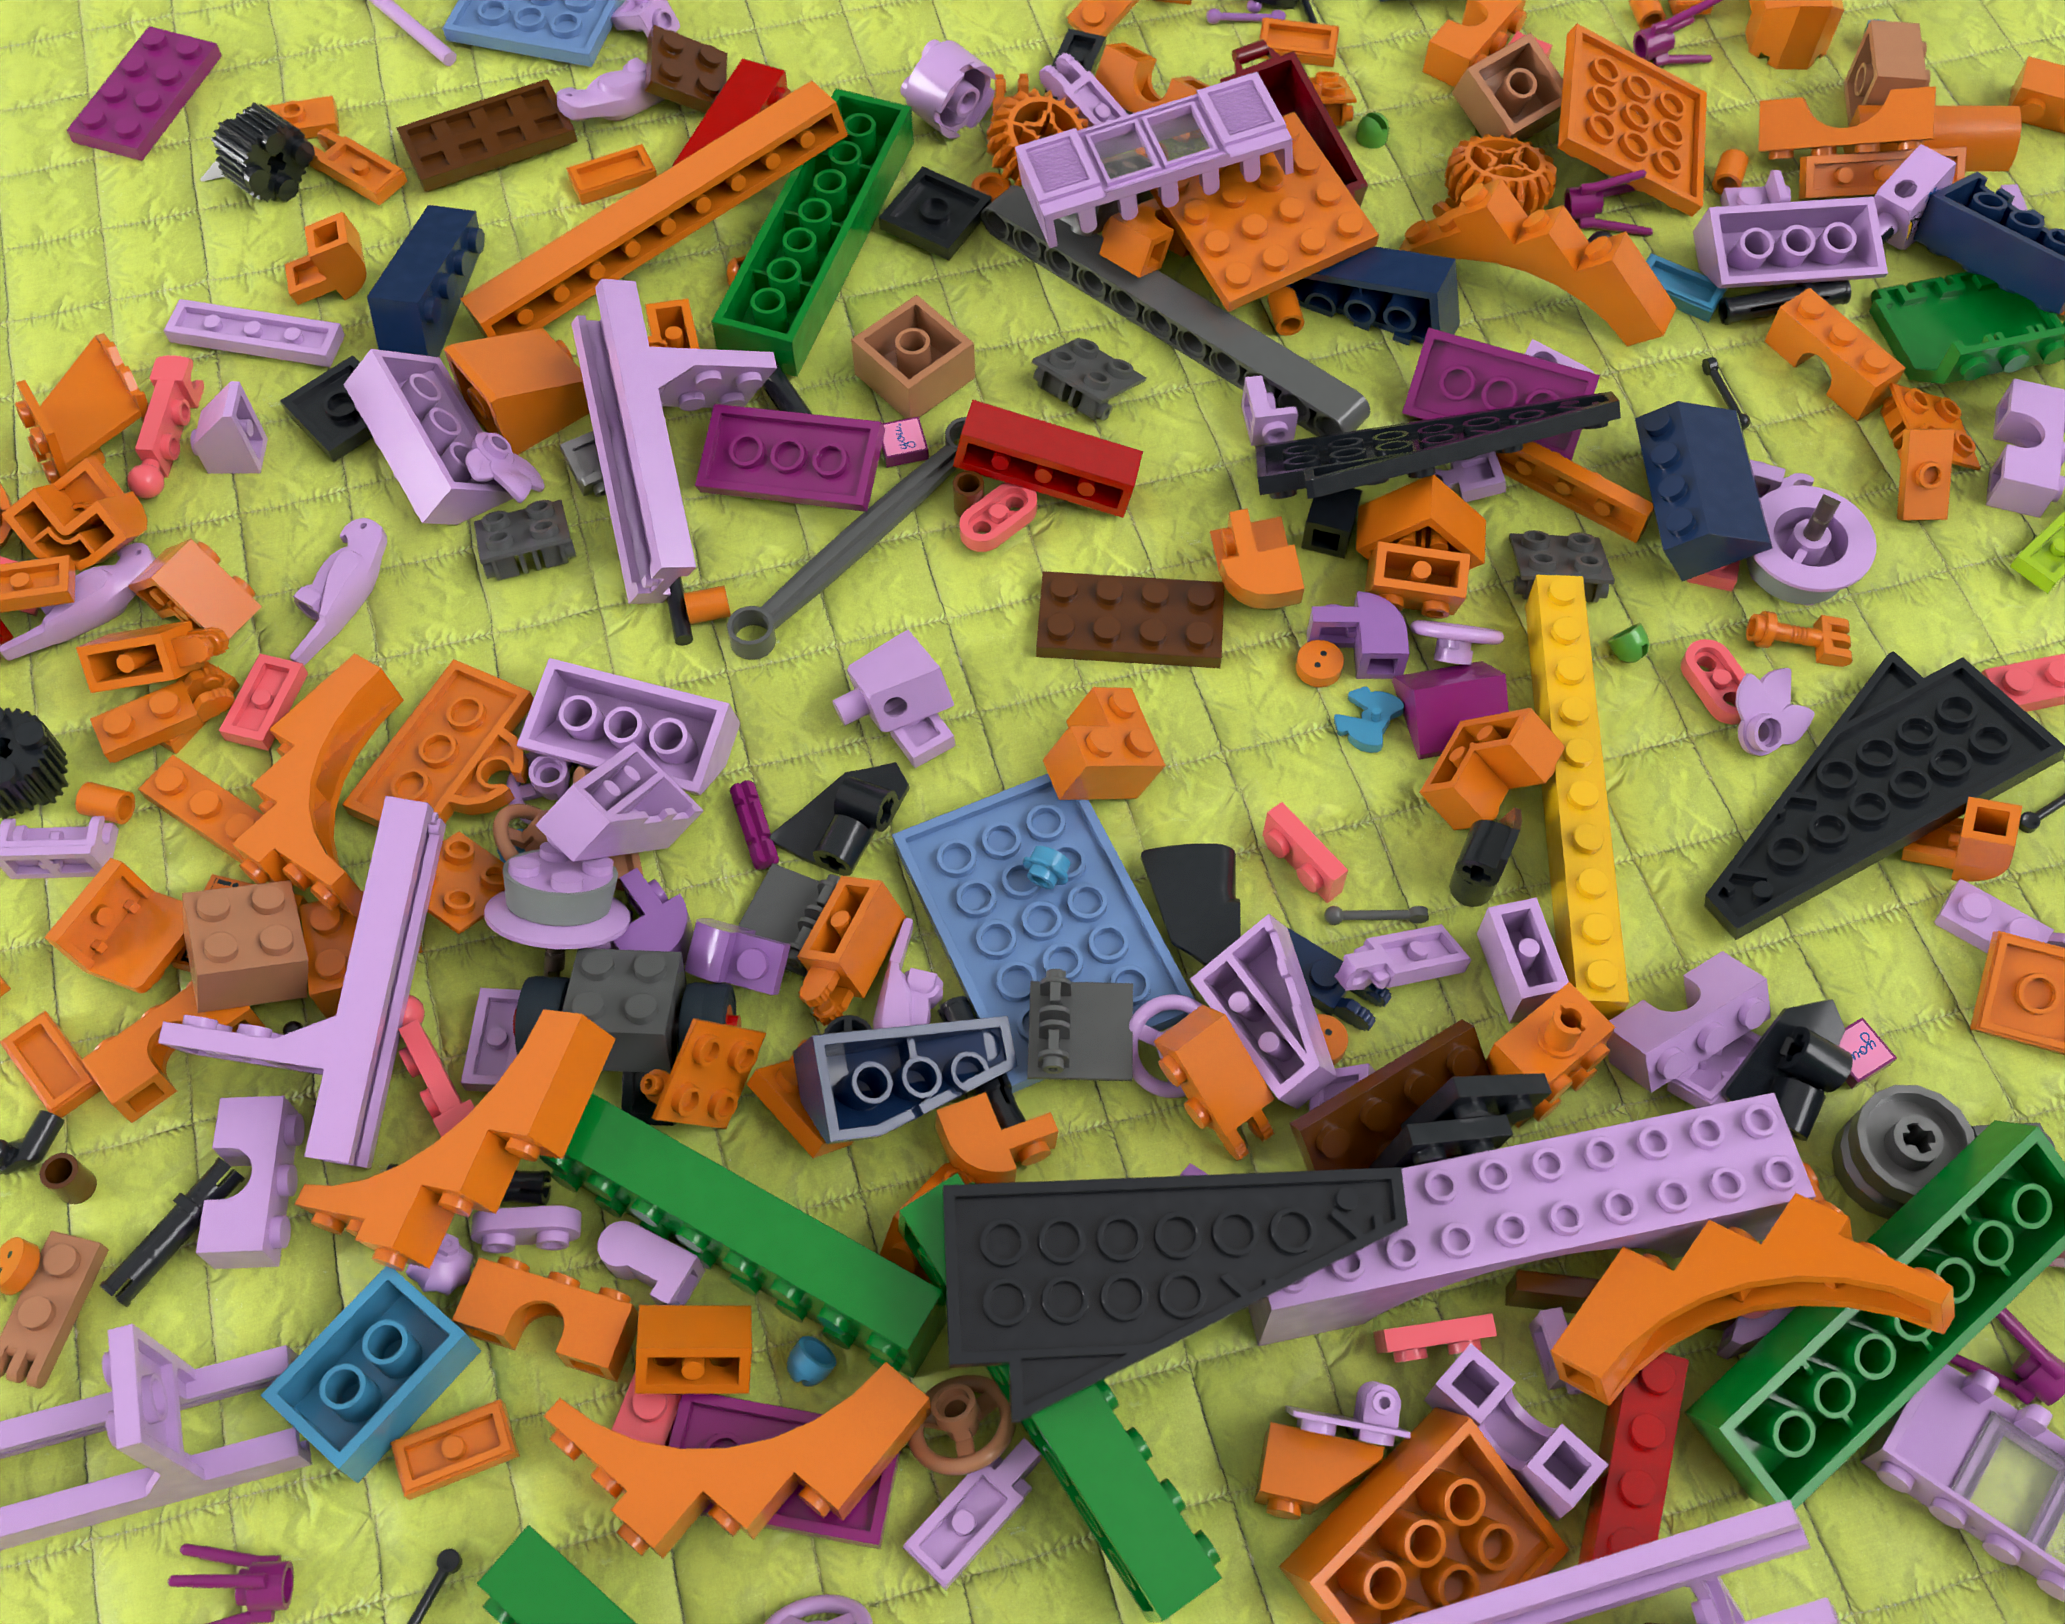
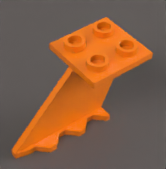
M104 333L94 336L41 405L38 404L26 380L16 382L22 401L15 402V407L24 427H32L29 429L31 436L27 437L36 461L42 462L46 460L41 465L49 484L55 483L69 469L141 418L143 423L148 409L145 393L143 391L140 392L130 368L123 364L116 345L113 341L110 342Z

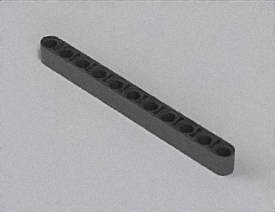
M1011 185L982 211V222L988 232L995 238L1241 390L1244 388L1245 377L1262 375L1266 392H1272L1274 395L1276 408L1296 407L1298 413L1297 424L1317 437L1356 431L1369 417V403L1357 390L1158 270L1138 278L1101 256L1099 252L1104 238L1096 233L1092 237L1076 234L1070 229L1071 225L1055 219L1054 226L1058 246L1049 248L1023 188Z

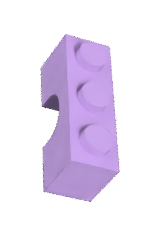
M2015 378L2012 380L1996 406L1993 439L2013 445H2006L1989 472L1986 506L2040 518L2051 502H2057L2060 499L2065 487V476L2060 475L2061 466L2065 461V442H2063L2065 433V389Z
M1720 952L1683 975L1688 1009L1675 1012L1663 1011L1642 1000L1609 1020L1616 1027L1606 1042V1046L1610 1049L1608 1053L1609 1063L1652 1093L1770 1019L1771 1012L1767 978L1725 952Z
M285 1096L220 1098L212 1149L230 1166H252V1173L247 1185L238 1194L227 1199L204 1200L196 1254L214 1269L279 1267L281 1250L287 1248L289 1244L291 1226L286 1214L289 1196H294L297 1189L298 1175L296 1166L293 1163L295 1148L303 1142L304 1120L302 1115L298 1113Z
M1470 1343L1435 1383L1424 1401L1433 1409L1437 1407L1471 1417L1528 1495L1558 1521L1577 1504L1608 1464L1563 1424L1558 1428H1551L1532 1417L1518 1403L1512 1393V1387L1516 1382Z

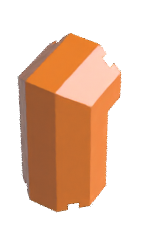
M1749 0L1752 13L1745 30L1749 53L1759 58L1760 53L1765 54L1769 57L1767 64L1775 69L1807 70L1814 64L1818 56L1821 58L1827 53L1844 12L1842 0Z

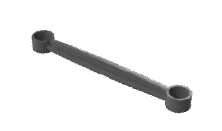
M966 417L955 419L947 426L944 447L901 480L874 503L867 512H864L785 583L763 606L742 607L730 616L727 622L730 646L736 655L747 660H756L767 656L773 650L776 643V628L864 556L957 469L953 467L958 446L953 442L960 438ZM750 625L761 626L767 630L764 636L753 641L742 640L736 636L742 628Z

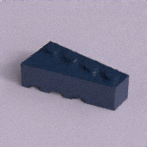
M1978 171L1931 194L1914 235V240L1925 245L1931 253L1947 256L1962 264L1963 269L1983 275L1997 282L2002 290L2018 293L2030 299L2043 311L2057 313L2058 315L2065 311V230H2049L2044 227L2045 217L2034 209L2026 211L2016 208L2012 205L2015 196L2003 188L1997 189L1996 193H1994L1985 186L1988 178Z
M434 205L426 207L367 296L378 350L440 357L461 303L460 298L465 293L479 254L484 249L485 235L483 229L479 228L476 211Z
M1374 246L1285 286L1295 290L1299 305L1303 308L1331 318L1335 313L1344 315L1354 323L1353 326L1369 331L1372 325L1394 333L1392 340L1408 346L1411 340L1423 344L1428 328L1455 334L1460 325L1456 259Z

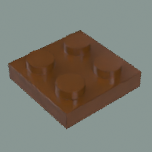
M653 25L648 35L645 91L706 114L726 84L727 53L714 46L682 36L675 31Z

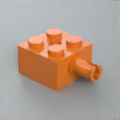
M1570 982L1495 1042L1486 1059L1490 1075L1545 1073L1552 1093L1534 1108L1535 1112L1531 1117L1515 1124L1518 1129L1532 1117L1537 1122H1541L1551 1114L1561 1103L1559 1097L1569 1087L1575 1092L1583 1087L1598 1071L1595 1066L1610 1052V1049L1605 1044L1616 1027Z

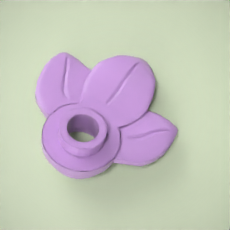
M479 432L473 438L472 448L465 456V463L475 481L496 480L518 503L524 501L531 489L542 492L545 488L543 479L534 466L524 458L513 453L509 442L503 436L497 433Z
M1790 668L1775 669L1765 674L1760 680L1753 674L1747 673L1738 686L1736 708L1741 718L1738 727V739L1741 747L1751 755L1764 756L1775 751L1782 744L1796 743L1807 731L1815 714L1813 710L1805 706L1790 704L1792 674Z

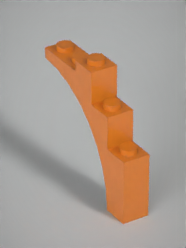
M1502 178L1484 185L1483 183H1477L1471 186L1462 195V202L1458 208H1453L1441 217L1430 221L1420 220L1414 223L1405 232V239L1399 250L1496 263L1539 277L1584 302L1610 325L1626 346L1663 337L1677 308L1627 232L1610 237L1601 236L1589 243L1564 205L1547 211L1540 209L1527 216Z
M355 653L269 729L281 744L276 750L282 758L251 785L263 800L258 807L264 815L236 839L232 845L245 859L239 865L240 868L256 884L291 880L292 886L296 885L302 891L311 887L310 891L328 909L333 911L337 906H340L354 917H357L362 903L363 892L339 864L334 841L335 812L344 781L358 754L380 724L404 699L382 668Z
M543 1009L523 1048L498 1083L462 1121L433 1145L401 1165L365 1180L334 1186L304 1184L295 1205L313 1214L314 1216L310 1223L322 1230L341 1235L344 1228H346L348 1233L356 1236V1241L375 1251L371 1259L380 1265L401 1272L404 1271L406 1264L430 1269L455 1213L466 1217L471 1215L472 1210L496 1214L521 1159L536 1162L539 1155L563 1159L616 1038L583 1014Z
M1795 1193L1762 1244L1758 1243L1752 1235L1740 1228H1726L1708 1220L1674 1271L1666 1262L1655 1255L1645 1253L1642 1256L1623 1246L1551 1349V1354L1560 1380L1610 1406L1640 1370L1670 1346L1710 1325L1752 1312L1787 1307H1846L1897 1317L1944 1335L1955 1317L1953 1286L1947 1284L1938 1274L1923 1267L1912 1268L1890 1258L1882 1249L1871 1243L1863 1241L1857 1243L1853 1241L1849 1216L1845 1215L1830 1202L1824 1200L1813 1201Z
M885 1362L853 1395L814 1421L771 1439L729 1448L679 1449L638 1441L593 1422L561 1398L549 1409L544 1417L556 1430L549 1438L550 1441L574 1462L581 1454L587 1457L597 1466L590 1476L615 1499L623 1491L626 1492L611 1509L623 1523L616 1533L641 1556L650 1547L663 1559L710 1503L714 1506L707 1514L728 1534L734 1537L741 1529L754 1540L799 1484L804 1488L799 1492L798 1496L818 1515L824 1518L829 1511H832L844 1521L932 1411L930 1398Z

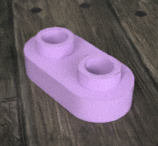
M557 1205L499 1208L496 1214L478 1211L473 1214L471 1239L476 1243L482 1244L481 1249L489 1253H509L515 1250V1245L536 1244L537 1248L543 1250H562L569 1247V1242L581 1236L582 1214L575 1208Z

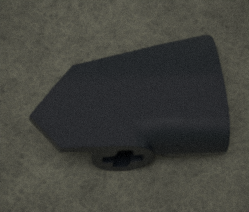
M896 762L845 772L796 815L770 835V839L773 840L774 845L802 860L833 873L850 876L875 831L883 832L890 825L910 789L909 784Z
M1514 807L1497 822L1478 820L1472 824L1455 864L1449 885L1452 896L1462 905L1469 907L1482 906L1492 897L1521 829V809Z
M1183 844L1152 848L1141 853V861L1171 944L1206 966L1241 937L1240 899L1236 898L1235 850L1223 844Z
M1827 999L1784 1008L1721 1091L1722 1096L1730 1102L1775 1093L1792 1138L1807 1141L1826 1099L1824 1093L1833 1092L1840 1088L1848 1078L1853 1065L1851 1053L1839 1047L1846 1029L1834 1000Z

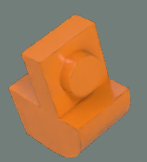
M342 211L304 227L309 255L285 264L289 295L297 305L321 297L334 290L346 300L355 295L365 283L367 273L361 237L355 226Z
M1968 797L1964 819L1956 818L1903 848L1901 860L1953 869L1951 880L1958 881L1960 878L1966 882L1995 878L2003 874L2011 864L2022 805Z
M986 1092L936 1110L935 1128L949 1162L954 1168H960L963 1172L972 1176L978 1184L1015 1182L1016 1162L1021 1161L1023 1166L1035 1164L1047 1158L1051 1154L1050 1150L1056 1146L1059 1131L1051 1112L1001 1130Z

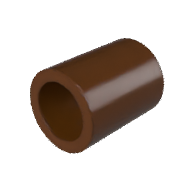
M963 471L957 474L953 480L954 511L961 518V515L968 508L985 497L984 480L980 474L974 471Z
M58 1153L49 1157L40 1169L39 1175L42 1184L68 1204L83 1203L96 1190L97 1180L95 1175L68 1153Z

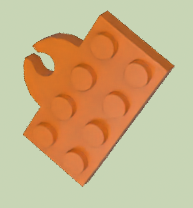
M453 659L343 802V807L349 815L379 827L385 796L427 802L434 809L433 812H437L438 818H441L445 824L454 812L468 815L485 814L509 804L515 799L510 788L503 783L489 784L487 782L494 773L509 771L517 782L526 784L529 760L524 750L516 746L518 739L512 733L531 708L534 700L531 692Z

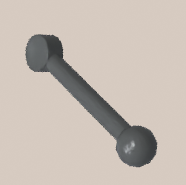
M1330 906L1324 914L1326 922L1330 925H1338L1342 920H1409L1412 923H1424L1429 919L1428 908L1424 906H1414L1409 910H1342L1338 906Z

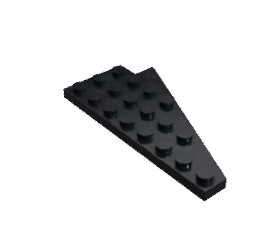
M1610 391L1255 446L1260 495L1270 494L1272 499H1284L1295 496L1298 489L1306 488L1307 497L1311 499L1363 485L1382 484L1389 481L1390 478L1408 474L1409 478L1432 476L1436 473L1435 467L1443 464L1471 459L1493 451L1496 453H1513L1522 450L1524 443L1578 429L1606 427L1609 421L1621 418L1620 400Z
M1893 651L1882 661L1706 893L1704 906L1728 933L1737 940L1965 814L1968 797L1990 800L2063 760L2065 745L1964 657L1923 678Z
M1402 1167L943 1185L949 1368L1008 1365L1011 1423L1021 1422L1405 1228L1408 1225Z

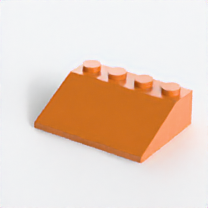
M1435 1407L1411 1432L1410 1438H1405L1290 1554L1279 1568L1324 1624H1390L1547 1575L1569 1551V1548L1471 1417Z

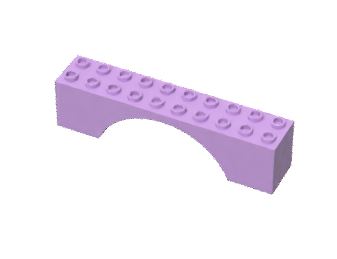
M1775 1093L1402 1168L1408 1225L1405 1228L1249 1306L1248 1309L1258 1346L1362 1325L1393 1307L1439 1288L1492 1271L1541 1259L1586 1251L1618 1249L1623 1246L1626 1248L1663 1251L1673 1259L1684 1257L1708 1220L1726 1228H1740L1752 1235L1757 1241L1764 1240L1795 1193L1811 1200L1816 1195Z

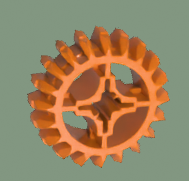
M1036 88L1029 91L1028 95L1020 90L1013 98L1007 97L1001 103L998 110H995L990 119L991 123L987 129L986 139L989 140L987 153L994 156L992 167L1003 168L1002 180L1011 178L1015 181L1016 186L1022 187L1015 146L1076 128L1077 131L1088 128L1089 119L1078 118L1079 107L1070 109L1066 106V96L1058 101L1053 99L1051 90L1045 93L1044 96H1041Z
M1485 134L1483 138L1471 136L1469 141H1460L1458 147L1453 148L1447 162L1444 186L1448 188V195L1456 198V204L1460 205L1462 195L1471 186L1477 183H1483L1484 185L1502 178L1522 209L1529 216L1548 205L1556 186L1557 167L1553 165V158L1545 155L1544 149L1534 148L1532 142L1524 143L1519 141L1517 137L1513 139L1506 138L1503 134L1500 137H1493L1490 134Z

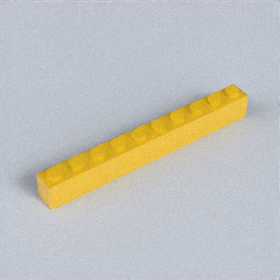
M1536 575L1525 605L1534 710L1565 746L1555 765L1553 775L1547 780L1546 784H1541L1556 949L1568 981L1608 1020H1611L1624 1012L1629 1004V993L1583 576Z

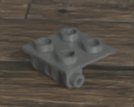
M1080 338L1035 357L1031 362L1038 366L1033 378L1038 381L1039 388L1058 397L1062 402L1068 400V404L1072 408L1078 406L1077 410L1092 420H1097L1098 418L1102 421L1106 420L1112 411V405L1108 404L1109 399L1145 382L1147 378L1133 370V366L1130 363L1121 359H1114L1099 350L1096 343Z
M539 500L529 504L525 509L509 513L495 511L485 515L481 520L474 521L481 564H483L487 579L496 577L497 581L520 575L515 559L516 555L519 557L524 574L529 573L524 553L532 552L537 570H542L537 552L540 549L546 568L569 563L568 558L576 557L562 500L553 502Z
M1537 530L1526 531L1524 534H1509L1520 576H1515L1514 594H1522L1523 599H1528L1536 575L1583 576L1586 602L1597 603L1599 598L1606 599L1608 597L1609 584H1614L1615 579L1599 537H1593L1592 535L1580 532L1572 533L1569 536L1548 535Z
M772 863L738 926L755 930V935L791 944L785 970L806 977L808 971L797 956L841 877L829 874L826 880L817 881Z
M1049 969L1046 971V977L1041 981H1031L1027 1079L1132 1081L1133 1032L1129 1029V1023L1133 1016V983L1071 982L1066 978V972L1062 969Z

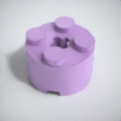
M933 39L924 47L922 58L915 66L912 74L904 80L900 91L901 95L906 98L907 105L912 107V112L946 138L955 139L961 136L956 131L965 125L972 129L988 111L995 93L990 88L991 78L996 80L994 71L957 42H940L937 39Z

